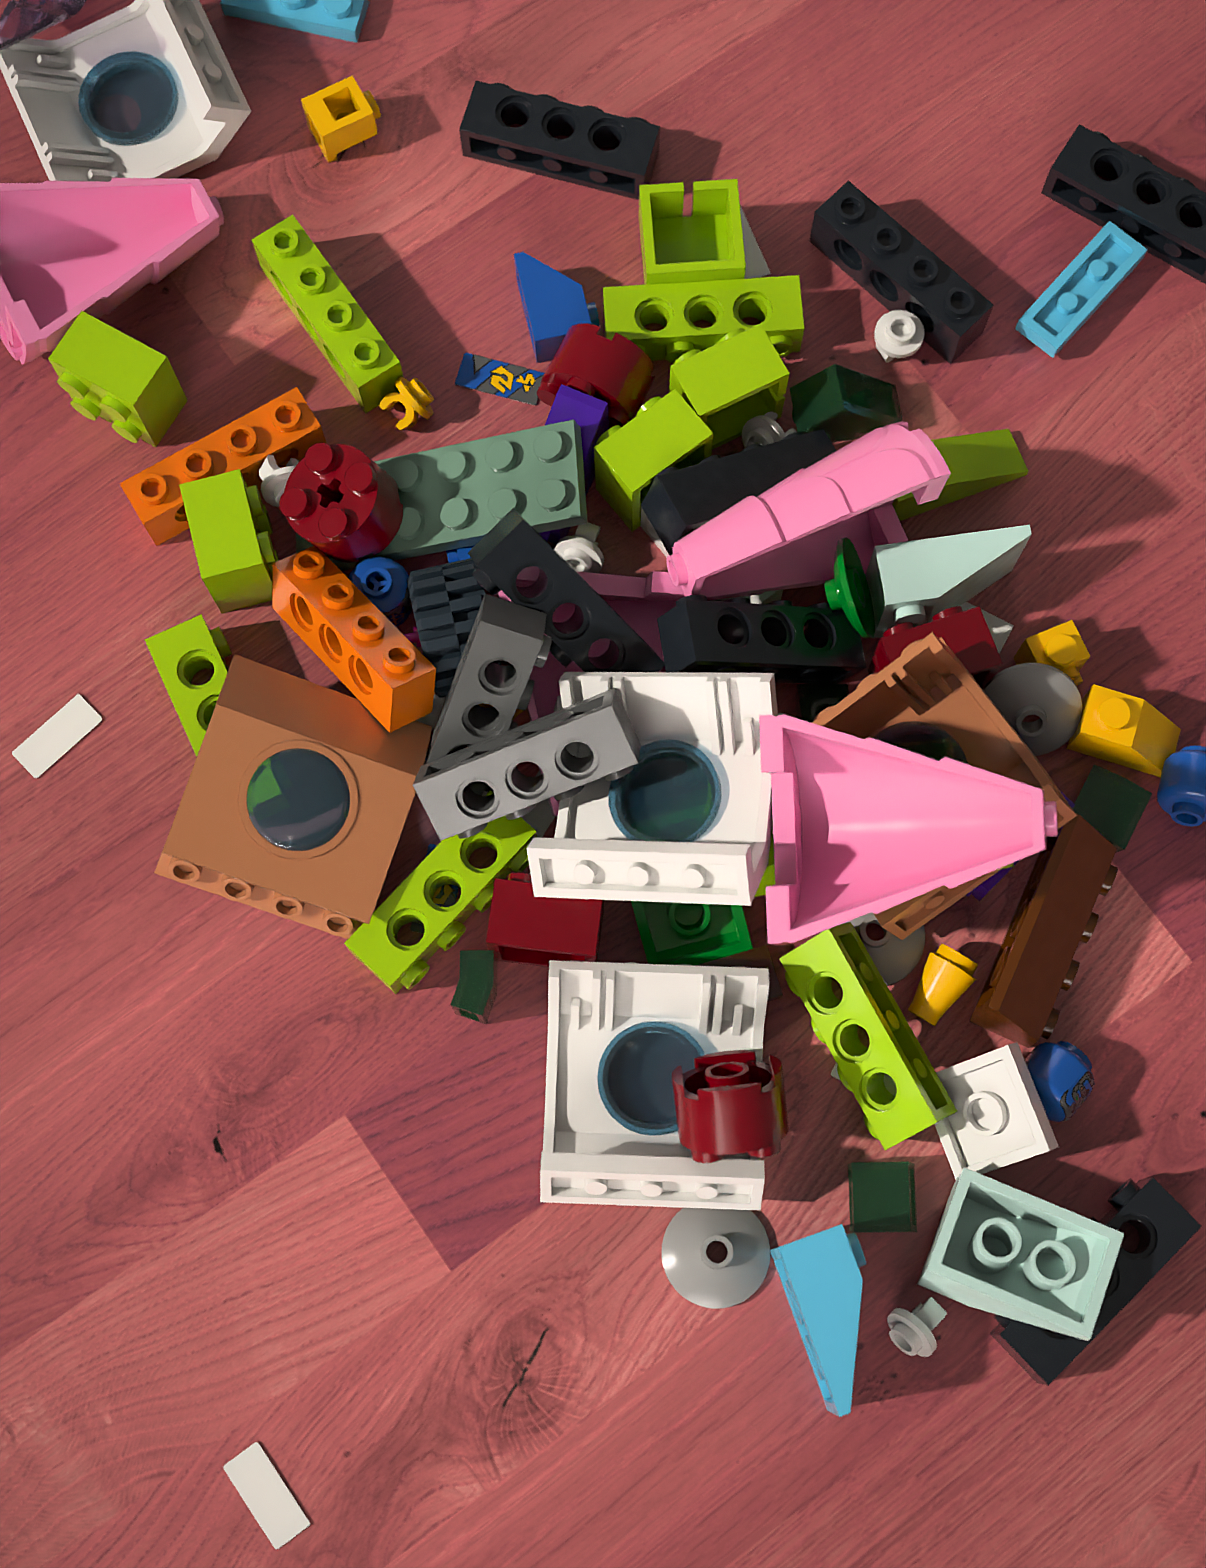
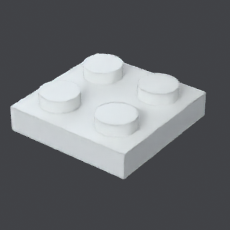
M1018 1042L936 1072L957 1109V1112L935 1123L956 1180L964 1167L979 1174H984L1059 1147Z

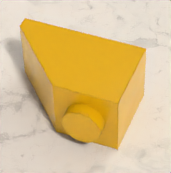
M1093 684L1082 698V717L1075 733L1069 739L1067 749L1161 777L1164 761L1176 751L1181 729L1146 700Z

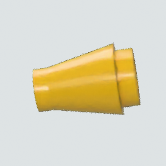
M941 943L935 954L929 953L914 999L907 1010L931 1025L936 1026L940 1017L974 983L976 979L972 975L978 965L961 953Z

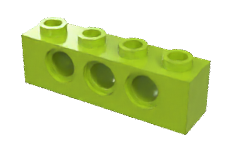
M294 215L289 216L251 239L261 269L365 414L380 405L381 400L387 394L399 393L395 385V381L400 376L403 377L399 359Z
M799 275L603 287L605 338L612 340L615 333H618L640 347L651 361L668 360L671 363H675L681 355L690 350L699 349L703 351L718 344L727 333L735 329L744 328L748 330L756 326L748 325L741 320L746 317H754L762 322V327L780 357L787 356L792 352H799L801 349L804 319ZM697 320H706L712 323L713 326L699 328L692 323ZM649 323H658L665 328L659 331H649L644 326Z
M202 614L145 639L196 757L229 670L224 658L232 654L221 628L218 626L211 630ZM206 668L214 670L212 678L203 685L192 684L193 676L199 670ZM269 758L266 759L257 768L250 780L247 790V809L252 823H256L291 806L284 791L293 786L280 759L272 763Z
M490 790L485 796L491 795L494 792ZM506 816L487 822V826L481 832L471 837L460 839L458 835H454L442 840L373 912L370 923H363L344 943L345 946L395 994L403 986L408 990L412 989L429 971L430 966L426 962L440 947L444 951L449 950L466 931V927L463 925L465 920L476 909L483 913L491 906L495 878L505 879L512 871L522 873L529 866L527 847L534 837L538 838L537 831L521 817L508 820ZM480 847H489L496 851V861L488 868H475L469 863L470 855L474 850ZM447 884L457 886L461 890V896L454 905L440 907L433 902V896L439 887ZM410 922L423 925L425 929L424 935L417 944L404 946L397 942L398 931L403 925Z
M851 922L824 930L779 958L786 970L785 978L788 986L794 994L802 999L811 1016V1025L814 1033L829 1048L838 1065L837 1072L841 1082L855 1095L864 1112V1122L868 1131L881 1142L884 1150L895 1146L957 1112L955 1105ZM833 978L842 987V1000H839L833 994L831 987ZM858 1026L863 1027L868 1033L870 1039L869 1048L860 1042L857 1034ZM884 1074L889 1075L894 1080L897 1087L896 1096L886 1089Z

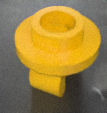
M400 376L395 381V385L400 393L393 392L387 394L379 405L382 410H389L398 402L405 406V417L395 425L399 430H407L413 427L419 418V414L425 419H429L434 414L429 405L434 401L432 394L415 377L409 382Z

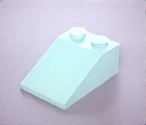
M1030 525L875 546L865 574L875 617V635L873 638L884 637L883 633L902 623L912 622L914 627L931 622L935 614L947 608L961 606L1010 573L1032 535Z
M964 1167L952 1187L918 1285L969 1307L1089 1341L1124 1233Z

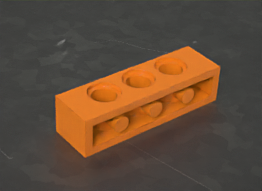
M295 387L119 484L153 542L158 546L189 529L179 487L180 484L240 469L247 486L256 485L259 490L263 482L259 476V469L267 455H273L278 467L282 468L286 467L290 458L297 459L300 462L312 445L327 442L321 425L299 389Z
M312 546L272 563V608L389 733L432 713L436 667L321 550Z

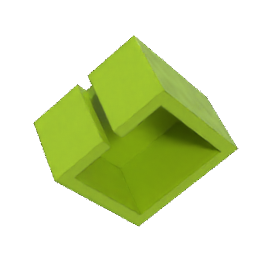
M737 179L693 182L691 216L683 217V182L639 185V226L644 285L745 278L746 264Z
M84 311L80 312L48 358L59 376L57 383L72 398L71 406L91 420L95 421L99 416L110 423L114 421L111 425L112 428L119 435L133 443H137L141 439L157 447L188 401L167 356Z
M760 323L748 330L744 328L735 329L727 333L718 344L703 351L694 349L681 355L670 366L669 393L676 389L713 432V450L742 436V429L745 423L755 416H764L768 412H774L778 414L776 419L780 418L785 400L783 394L786 393L790 373Z
M676 389L663 398L659 396L653 397L641 406L634 419L623 427L616 425L609 428L598 439L594 447L596 490L633 532L641 526V504L652 485L653 478L669 467L686 468L696 465L711 456L713 432Z
M240 469L180 484L179 487L201 578L221 614L272 601V563L280 559L277 551L273 549L269 534H273L271 522L265 504L262 505L257 486L248 487Z

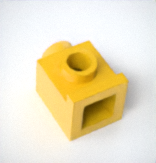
M353 75L301 99L307 125L328 163L337 159V153L378 134L375 121L381 117L378 105L369 90L362 93Z
M1073 620L1025 638L1015 654L1014 660L1017 665L1041 663L1053 666L1067 674L1077 686L1083 682L1079 671L1089 659L1090 654Z

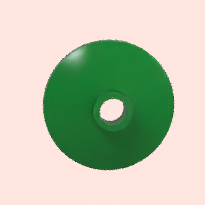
M847 537L841 538L837 542L834 556V579L825 581L827 600L833 611L843 609L853 628L865 640L871 639L875 635V617L867 579L853 543Z

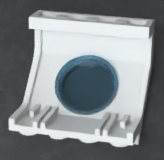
M135 0L129 6L55 40H41L0 33V69L49 181L110 182L112 178L175 179L216 160L251 113L250 107L199 0Z
M564 672L559 679L563 709L615 688L640 741L641 747L638 763L625 776L612 781H605L603 777L584 784L585 787L578 794L568 799L560 800L554 838L534 837L527 847L534 897L751 906L767 868L773 820L771 773L761 772L759 715H783V713L777 712L774 673ZM572 742L567 745V751L575 757H587L593 753L590 747L582 742Z
M549 960L548 1039L544 1137L540 1167V1202L761 1210L765 1181L764 1160H761V1157L751 1156L747 1152L725 1155L722 1160L714 1163H698L694 1161L691 1150L684 1147L679 1141L671 1076L673 1070L682 1064V1072L685 1073L695 1068L694 1058L715 1052L733 1050L755 1051L756 1061H763V1034L769 991V968Z

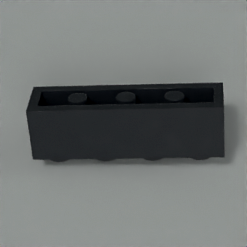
M820 429L806 434L794 432L784 437L781 441L764 446L761 443H755L747 446L739 453L725 457L712 455L700 463L686 468L669 467L653 478L652 485L641 507L668 554L671 555L675 542L748 496H759L798 470L808 468L837 450L824 429Z

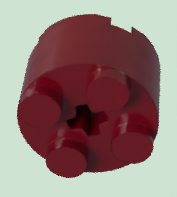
M587 323L571 326L541 379V385L537 390L538 398L547 405L552 406L561 384L607 402L609 428L616 425L623 427L635 418L654 381L655 376L651 377V373L654 370L651 359L635 343L618 333H615L613 339L610 340L597 335L600 326Z
M321 442L312 445L307 450L305 457L291 472L285 486V491L279 501L282 514L286 516L288 523L298 535L329 557L347 563L357 562L359 560L356 558L363 557L369 553L376 555L383 551L395 538L403 519V504L400 503L397 490L399 488L396 481L362 451L345 444L328 445Z
M722 1051L694 1058L695 1068L685 1073L682 1072V1064L673 1070L671 1077L679 1141L684 1147L691 1150L694 1161L698 1163H714L722 1160L725 1155L747 1152L754 1157H768L781 1151L780 1140L787 1135L789 1123L783 1068L781 1061L777 1057L769 1055L770 1064L756 1061L755 1051Z

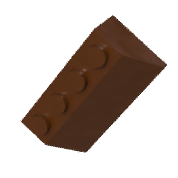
M1079 814L1058 829V836L1046 837V849L1039 852L969 1021L1015 1043L1018 1042V1044L1027 1048L1039 1042L1041 1037L1048 1040L1060 1015V1010L1053 1008L1060 989L1064 991L1069 990L1079 968L1080 962L1073 960L1077 946L1080 941L1085 944L1089 941L1098 922L1099 915L1092 912L1099 894L1103 896L1108 894L1118 872V867L1111 865L1117 848Z

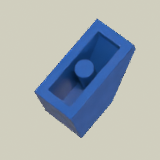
M524 252L514 254L516 280L536 363L550 361L553 359L571 326L581 323L600 326L595 302L586 303L581 284Z

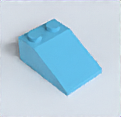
M841 1224L770 1250L827 1411L839 1417L851 1412L863 1284L859 1267L866 1265V1259L854 1232L846 1234Z

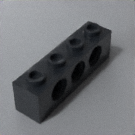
M475 81L459 128L462 155L465 157L639 200V185H649L659 154L660 126L650 124L645 119L639 117L626 118L606 113L595 106L587 105L581 107L561 102L546 94L533 95L513 90L502 83L489 84ZM512 124H522V125H523V126H521V127H516V128H514V127H509V126L512 125ZM558 135H566V136H569L568 138H565V139H557V138H554L555 136H558ZM605 146H610V147H613V148H615V149L609 150V151H605V150H601V149H599V148L605 147Z
M1079 124L1051 166L1041 194L1101 227H1104L1111 221L1148 249V253L1206 284V193L1196 188L1189 180L1176 177L1157 167L1147 157L1134 154L1113 143L1103 133L1091 131ZM1098 176L1106 177V178H1108L1110 181L1103 180V179H1101V178L1098 177ZM1141 199H1146L1152 204L1145 203ZM1183 222H1188L1192 224L1195 228L1189 227L1185 225Z
M849 180L815 211L809 242L889 311L904 310L914 314L923 325V341L950 364L984 332L994 305Z
M514 508L468 552L478 567L471 574L492 596H495L501 590L515 604L547 614L545 634L552 637L549 652L563 666L567 667L573 661L584 672H659L665 666L664 661ZM530 566L539 567V577L535 583L528 587L516 586L517 576L524 568ZM564 603L575 604L574 613L568 620L553 622V614L560 605ZM604 638L610 639L609 647L604 654L598 657L588 656L589 649L595 641Z
M690 595L678 599L675 607L657 618L666 672L774 673L775 683L836 685L867 668L860 634L853 628L843 609L833 611L829 603H817L808 607L793 606L792 601L778 600L767 604H752L750 599L745 597L719 602L708 601L705 595Z
M1153 1177L1139 1180L1137 1183L1131 1178L1128 1179L1108 1198L1107 1201L1113 1207L1099 1222L1094 1217L1089 1218L1117 1231L1124 1222H1128L1137 1229L1140 1238L1137 1249L1132 1253L1125 1251L1120 1246L1089 1341L1055 1331L1052 1332L1045 1328L997 1314L994 1315L999 1324L989 1334L1036 1383L1049 1386L1202 1227Z

